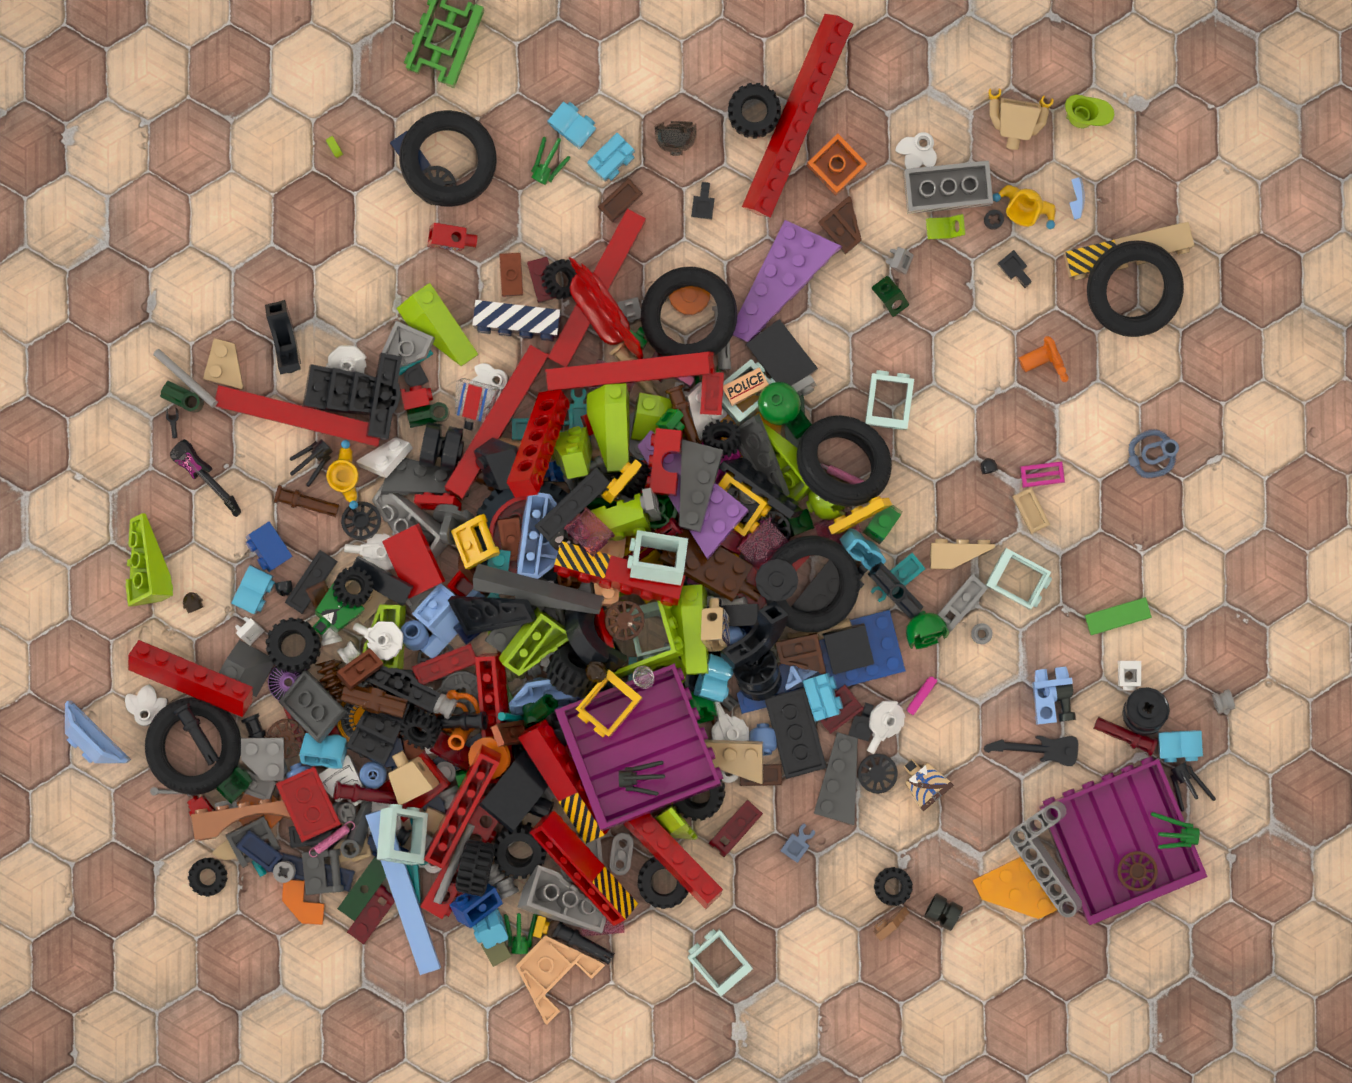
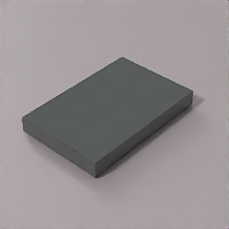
M307 670L302 672L279 700V703L318 743H322L347 712Z

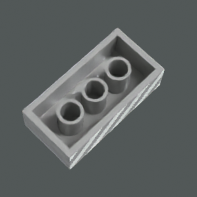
M989 161L904 169L903 171L907 214L983 207L993 204Z

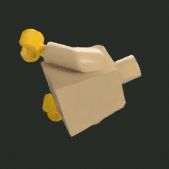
M991 88L988 92L989 99L991 100L990 118L995 129L1000 131V136L1008 137L1006 147L1013 150L1019 149L1020 139L1030 140L1031 136L1037 135L1046 125L1049 108L1054 102L1053 98H1051L1049 104H1045L1043 101L1045 96H1042L1039 104L1007 98L1000 99V88H998L997 96L991 94Z

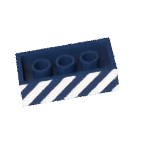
M475 300L473 327L477 329L478 333L491 334V331H498L499 335L508 337L515 333L519 334L520 338L533 339V336H540L541 340L551 342L554 341V338L559 337L561 311L558 309Z

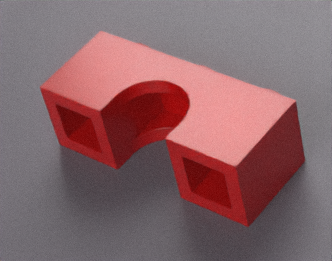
M656 428V432L651 435V446H654L653 455H649V467H652L651 476H647L646 488H651L655 495L677 496L679 475L678 473L666 471L663 468V461L669 454H681L683 438L681 430Z

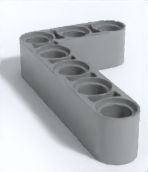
M1055 801L1010 832L1009 839L1059 913L1064 917H1072L1081 909L1082 901L1037 837L1065 817L1067 813L1065 805ZM1051 808L1058 811V817H1054L1051 814ZM1035 819L1041 822V829L1035 826ZM1018 831L1024 833L1025 840L1018 837ZM1030 848L1037 852V857H1033L1030 854ZM1042 866L1049 869V875L1043 873ZM1054 884H1058L1061 887V893L1055 890ZM1066 902H1071L1074 910L1068 909Z

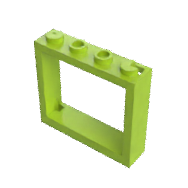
M619 592V597L626 595ZM657 600L671 650L619 668L614 673L618 678L684 655L682 650L684 644L676 630L678 623L676 618L672 616V606L663 605L661 601Z

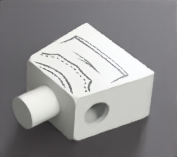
M350 754L345 757L343 768H328L319 774L325 790L332 797L336 781H341L342 784L353 785L357 783L360 787L364 786L360 781L358 770ZM339 798L338 800H335V801H336V802H340V801H342L343 799H342V798ZM347 799L348 802L352 803L354 806H357L358 804L363 802V800H358V802H351V800Z

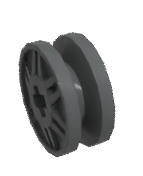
M469 671L455 672L443 681L440 693L447 695L450 690L458 692L459 689L466 688V693L474 696L479 703L477 675ZM465 698L458 700V702L467 706L470 714L475 712L474 706L470 701ZM455 707L453 714L461 715L464 711L460 707Z

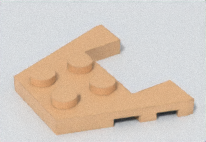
M547 935L516 964V968L546 1025L560 1012V1009L545 994L575 964L591 979L605 966L604 963Z

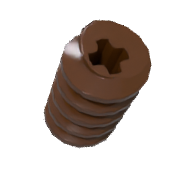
M333 659L315 664V666L322 667L317 671V674L324 675L319 681L326 683L324 686L326 690L338 702H341L345 685H342V681L336 674L341 669L337 668V666L342 661Z

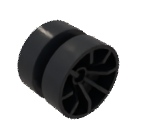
M427 422L419 465L433 468L437 458L440 457L441 470L454 472L463 453L464 441H462L464 429L449 426L446 436L442 437V424Z
M771 650L750 666L745 663L733 669L741 693L748 699L754 701L769 699L781 687L782 675L776 657Z

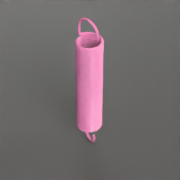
M832 465L826 471V473L849 484L864 482V480Z
M347 823L313 847L318 854L322 853L348 834L350 830L346 825Z

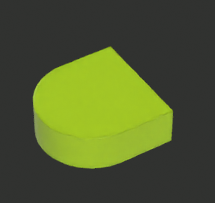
M334 137L327 138L326 142L335 158L342 156L343 153Z

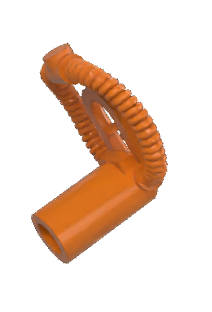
M1049 336L1044 338V346L1018 358L1025 373L1047 362H1052L1062 382H1067L1069 379L1055 341Z
M456 690L448 691L447 698L456 700L465 698L473 704L476 713H480L479 703L474 696L465 692L458 693ZM457 702L456 707L462 708L464 712H469L467 706ZM445 728L442 730L451 734L448 739L449 747L453 750H460L464 747L470 732H473L476 728H470L468 731H464L461 728Z

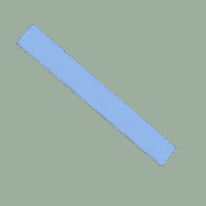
M381 810L365 815L377 850ZM395 834L394 850L401 851ZM381 860L419 974L422 975L440 969L441 966L406 864Z

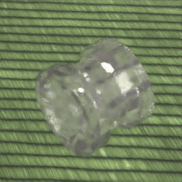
M640 666L633 672V681L638 688L647 689L653 685L655 676L649 667Z

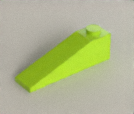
M430 283L412 294L396 308L409 327L434 337L433 345L460 366H463L479 355Z
M626 383L605 384L587 394V416L608 473L620 472L629 462V391Z
M639 393L636 399L631 440L642 441L650 431L656 432V428H659L656 423L672 407L669 398Z
M763 422L790 492L787 497L799 502L808 495L810 489L803 481L798 470L797 447Z
M142 513L130 519L128 545L132 550L131 558L127 559V566H130V579H126L127 602L130 607L162 602L173 596L170 572L145 513Z
M703 585L683 586L678 606L673 605L671 608L672 616L676 618L678 628H676L678 636L681 637L684 644L682 648L684 655L680 657L687 675L709 674L708 649L701 641L702 609L707 608V590Z
M669 805L654 817L673 838L690 840L698 838V835L681 814L676 811L673 805Z

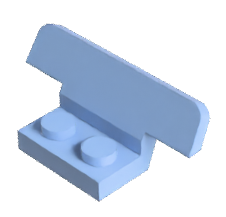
M443 584L437 585L412 613L416 619L433 633L429 637L427 645L421 649L430 658L437 657L457 635L453 627L459 621L448 602V599L455 595ZM472 590L467 595V597H485L475 590Z

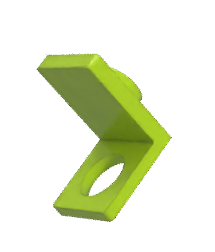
M963 214L926 219L928 240L952 239L965 235ZM956 221L959 222V231H958V232H957L956 229H955V222H956Z

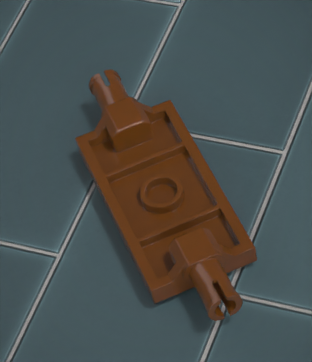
M682 528L683 533L677 534L676 537L688 538L683 575L731 602L740 593L753 599L755 602L758 601L761 596L757 587L748 583L746 579L753 566L752 564L720 546L707 559L691 532ZM661 550L662 554L658 561L669 567H675L676 552Z

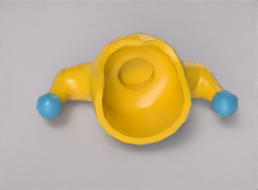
M1006 185L999 193L993 194V201L999 202L1002 197H1009L1010 201L1006 208V214L1014 223L1025 227L1033 226L1039 216L1045 214L1048 218L1046 227L1048 229L1055 227V205L1043 201L1035 190L1019 189L1015 186Z
M343 440L338 460L329 465L326 479L332 489L342 492L346 501L349 502V507L356 509L358 507L356 502L358 497L356 485L359 481V472L352 462L350 442Z

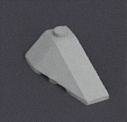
M382 484L372 501L383 520L392 529V535L394 536L419 524L434 557L436 558L447 547V544H443L440 540L442 524L404 496L399 495V493L381 495Z
M537 865L523 887L517 907L543 917L601 934L606 917L590 899L579 892L578 888L573 884L571 885L563 879V876L558 872Z

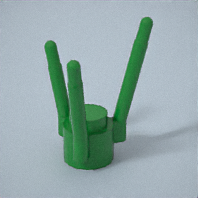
M546 137L542 138L535 164L531 170L533 172L531 178L546 185L548 181L552 182L557 173L570 160V156H567L550 174L552 169L548 168V165L561 142V138L556 140L544 165L540 164V160L545 147Z
M1155 812L1151 813L1153 817L1185 828L1181 829V833L1159 832L1158 836L1180 838V841H1183L1159 845V849L1198 845L1200 837L1199 828H1193V824L1184 823Z
M517 914L516 935L513 937L508 915H504L508 947H511L512 954H527L528 947H532L537 914H533L527 939L525 935H521V914Z

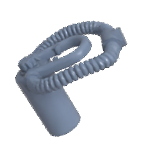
M1157 429L1146 430V432L1144 431L1137 435L1130 442L1128 447L1130 457L1128 461L1130 466L1134 467L1135 471L1139 473L1138 475H1141L1143 478L1164 476V474L1166 475L1174 468L1179 445L1175 440L1170 439L1167 434L1163 433V431L1160 432ZM1147 436H1159L1163 439L1162 441L1146 445L1142 450V458L1147 464H1157L1170 458L1169 464L1161 471H1143L1140 467L1138 456L1134 453L1136 444ZM1161 446L1164 456H1159L1155 460H1149L1146 457V451L1149 448Z

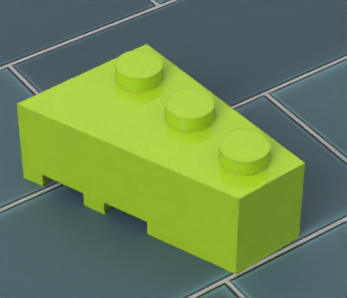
M576 426L559 434L552 459L556 460V464L560 466L567 479L589 474L593 448L587 427L581 428Z
M641 494L634 495V500L625 503L624 500L616 501L617 506L608 509L606 506H602L582 513L584 534L588 544L601 545L604 541L608 540L620 541L627 536H636L637 530L651 532L648 513H645L641 506Z
M379 604L371 628L378 622H394L401 629L406 622V606ZM368 640L364 644L363 652L369 649L367 645L369 643ZM404 644L396 657L387 661L385 659L381 660L384 663L383 666L403 669Z
M538 607L534 610L537 618L531 623L524 624L498 657L505 667L518 676L568 641L565 627Z

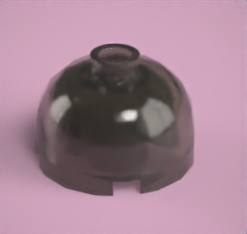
M671 121V124L664 126V122L658 123L654 126L656 142L661 149L670 152L672 156L683 155V151L689 150L696 141L697 124L693 125V122Z

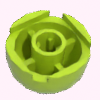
M809 490V500L806 501V504L811 513L814 512L816 516L823 520H831L845 515V512L841 511L845 509L844 506L829 503Z

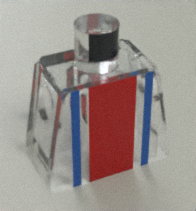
M466 378L457 380L455 414L465 417L464 429L475 431L477 421L484 422L495 404L500 391L499 387Z

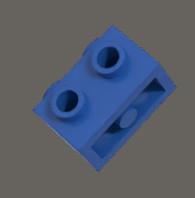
M270 521L246 536V545L251 552L255 551L259 557L257 561L263 570L267 569L270 572L293 557Z
M487 884L486 892L482 897L464 893L458 896L450 904V907L458 922L472 928L501 906L503 902L496 888Z

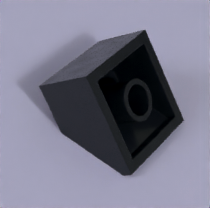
M492 437L474 450L477 458L476 464L482 470L483 480L487 486L498 490L509 488L506 482L518 452L517 446Z

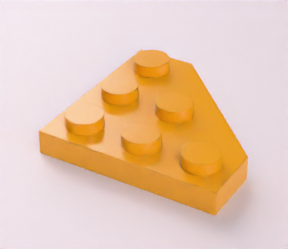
M1021 856L972 880L981 899L1037 919L1057 911V908Z

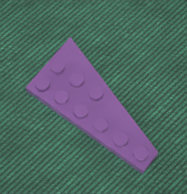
M785 220L737 315V324L733 336L747 343L751 341L766 326L775 314L777 315L782 310V307L813 278V275L822 266L826 265L828 260L842 246Z
M650 431L637 446L648 465L649 455H653L654 446H651L653 431ZM669 454L663 461V468L668 472L678 473L679 479L677 496L668 497L680 515L681 454ZM716 483L713 487L701 533L689 530L707 559L711 557L749 511Z

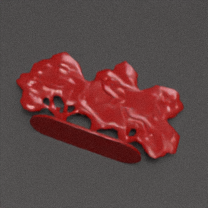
M569 257L571 265L576 272L570 284L571 295L598 336L609 345H618L624 341L630 352L638 359H643L640 342L629 331L630 324L601 279L584 264L580 266L575 259Z

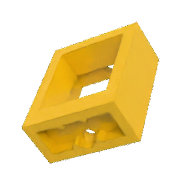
M728 471L718 485L727 492L733 484L760 504L746 525L739 522L734 530L745 537L747 534H753L760 525L758 520L761 516L765 517L768 514L771 506L767 503V497L757 496L751 491L752 486L743 482L739 483L733 479L735 474Z
M608 670L606 678L602 682L597 683L576 708L579 712L577 716L586 724L589 721L596 726L593 730L601 737L607 735L610 738L643 698L613 672ZM608 681L632 700L609 729L584 710Z

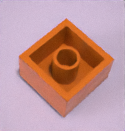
M839 134L834 136L807 162V167L835 196L867 166V163Z

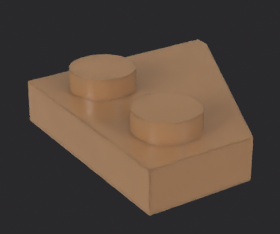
M904 906L887 921L885 919L879 921L874 926L876 930L873 931L878 939L882 941L897 929L904 921L905 916L910 913L909 910Z

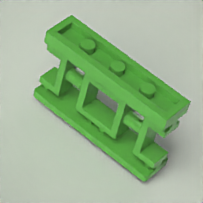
M428 0L427 5H429L427 13L422 14L419 23L422 27L420 32H416L413 37L412 44L414 47L412 52L407 53L404 64H407L406 69L408 71H413L416 74H419L422 65L440 71L438 82L455 88L485 10L483 6L468 2L465 11L447 5L448 0H441L440 9L449 12L446 21L434 18L432 26H430L439 0ZM470 11H472L463 38H461L462 28L453 25L456 16L459 15L468 19ZM437 26L456 32L449 50L431 44ZM425 38L424 47L434 51L430 61L419 57L417 64L414 65ZM455 50H457L449 74L445 77L447 68L438 65L441 54L452 58Z

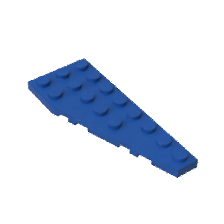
M890 610L850 620L852 626L861 623L865 624L874 660L873 665L833 675L825 640H819L826 673H829L830 677L834 676L837 688L834 690L839 689L844 684L851 686L906 671ZM779 665L782 684L776 694L804 687L802 681L786 690L785 686L791 667L789 665ZM817 672V673H815L814 675L808 677L807 679L812 678V677H816V676H819V675H822V674L819 673V672ZM741 691L736 693L742 714L767 708L765 700L754 701L745 697Z

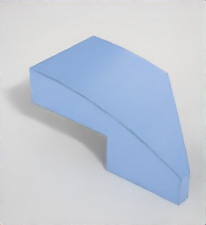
M1080 177L1071 180L1077 198L1076 201L1069 202L1074 220L1081 218L1085 204L1084 185Z
M791 665L785 686L786 690L814 675L817 671L805 670Z

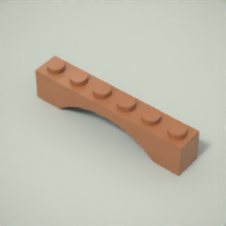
M281 797L280 801L271 802V799L260 800L258 805L250 806V802L237 804L238 808L229 809V805L216 807V811L208 812V809L195 810V814L191 815L195 842L215 839L231 824L254 815L268 814L291 820Z

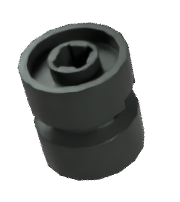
M936 893L926 910L924 918L934 923L939 921L940 926L951 931L959 919L963 907L953 901L948 903L947 898Z

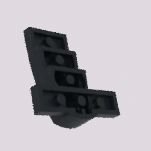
M380 353L376 377L356 371L350 372L334 367L331 369L311 364L309 365L302 407L339 413L369 415L366 436L388 440L392 415L397 409L400 400L398 378L402 357Z
M383 666L366 678L364 682L385 691L389 695L408 700L403 719L385 713L375 714L364 711L346 748L385 766L400 735L401 724L409 713L411 705L433 714V709L441 693L418 683L411 674L404 670Z

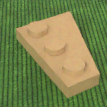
M704 740L707 748L712 747L716 759L712 760L715 768L719 767L722 771L763 784V742Z

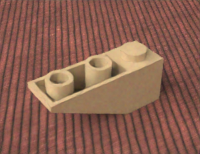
M935 539V543H930V569H953L995 548V544H990V540H977V544H969V540H956V544L948 543V539Z

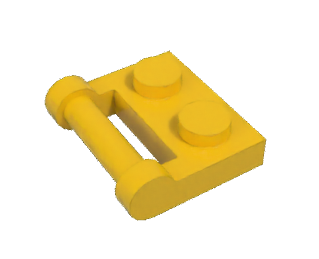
M636 459L632 464L627 462L620 471L622 475L618 479L614 478L606 487L609 490H605L601 496L607 502L612 503L633 476L637 474L642 464Z
M485 514L478 515L451 530L465 569L470 570L478 564L500 554L499 548L495 547L486 523L488 520ZM476 526H479L487 550L484 552L474 529Z

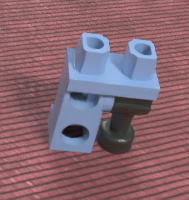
M1067 667L1054 668L1055 680H1048L1047 669L1035 670V682H1032L1036 725L1057 722L1054 703L1060 701L1062 713L1059 714V722L1076 720L1075 712H1071L1070 698L1073 695L1072 678H1069Z

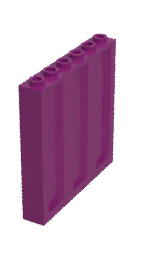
M675 664L626 682L643 699L610 738L607 735L601 737L593 730L596 726L589 721L586 724L577 716L579 712L576 708L584 699L555 710L601 831L721 785L720 780L724 779L720 768L714 767L712 760L716 759L712 747L707 748L704 740L708 739L704 727L699 728L697 720L700 719L696 707L692 708L689 700L693 699L689 688H684L682 680L685 677L681 667L676 668ZM613 687L598 693L584 710L609 729L632 700L617 687ZM657 761L664 762V764L635 771L637 775H665L664 779L638 780L637 785H633L657 791L659 793L658 796L626 791L625 787H619V770H625V767H635Z
M1147 757L1140 761L1141 765L1133 767V764L1121 768L1122 772L1114 775L1113 772L1101 777L1102 781L1094 783L1093 780L1082 784V789L1077 791L1074 788L1062 793L1063 797L1056 800L1054 796L1043 800V805L1039 806L1040 810H1042L1052 802L1059 801L1066 807L1067 813L1065 817L1050 827L1049 832L1070 883L1082 901L1081 909L1088 925L1095 924L1208 877L1195 845H1191V847L1158 848L1159 845L1183 842L1180 841V838L1158 836L1159 832L1181 833V829H1185L1184 827L1151 816V813L1155 812L1185 823L1158 758ZM1051 808V814L1054 817H1058V811ZM1133 851L1147 853L1154 859L1157 865L1158 874L1156 881L1150 888L1144 891H1132L1126 888L1118 878L1117 869L1120 860L1126 854ZM1134 855L1136 863H1138L1140 855ZM1143 856L1141 864L1146 863L1149 859ZM1128 857L1125 860L1129 864H1133L1131 857ZM1123 863L1121 870H1129V867ZM1152 863L1147 865L1146 869H1153ZM1154 872L1146 873V876L1152 879ZM1121 873L1122 878H1126L1129 873ZM1130 878L1125 883L1131 886L1133 878ZM1142 879L1144 886L1149 884L1148 880ZM1136 880L1135 888L1141 887L1139 880Z

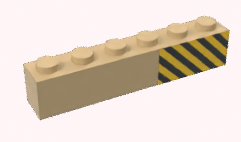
M1189 221L1066 251L1063 253L1068 276L1069 278L1075 277V281L1088 278L1087 274L1090 273L1093 265L1104 252L1117 244L1127 241L1151 242L1169 253L1177 252L1178 255L1189 253L1190 248L1195 246ZM1131 261L1121 265L1116 270L1128 268L1129 263L1136 262L1137 265H1142L1149 262Z

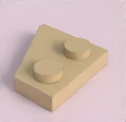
M214 338L203 379L243 390L244 385L242 383L236 345Z

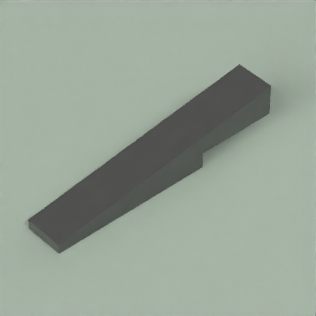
M482 564L477 565L473 576V590L515 596V599H527L530 605L599 614L604 602V596Z

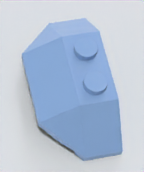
M538 493V495L527 496L518 549L517 574L539 579L554 567L558 551L535 528V525L557 505L550 494Z
M538 677L524 684L509 702L511 714L522 715V707L525 704L535 703L545 694L553 695L558 701L556 709L585 699V697L575 698L571 695L563 694L562 691H558L555 686H552L550 680Z
M71 700L65 703V734L69 737L67 741L74 748L79 747L84 752L82 756L89 763H128L131 760Z

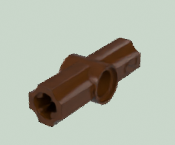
M345 685L341 696L342 702L360 706L365 711L375 714L385 713L402 719L408 700L389 695L385 691L374 687L367 689L355 686L349 690Z

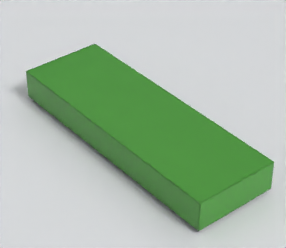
M1146 597L1084 615L1090 635L1152 618Z

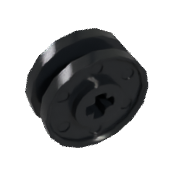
M1149 687L1139 688L1133 691L1124 703L1122 710L1123 721L1136 734L1152 735L1158 732L1167 721L1170 712L1169 703L1158 690Z

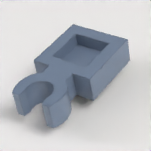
M804 823L799 828V835L796 836L792 833L780 850L797 863L810 846L805 841L811 839L815 834V831L812 830L809 835H805L803 829L806 827V824Z

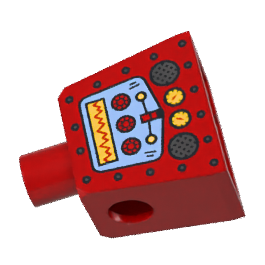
M433 223L429 228L427 247L462 251L465 246L476 248L478 235L467 234V228ZM456 235L458 242L453 241L451 236Z

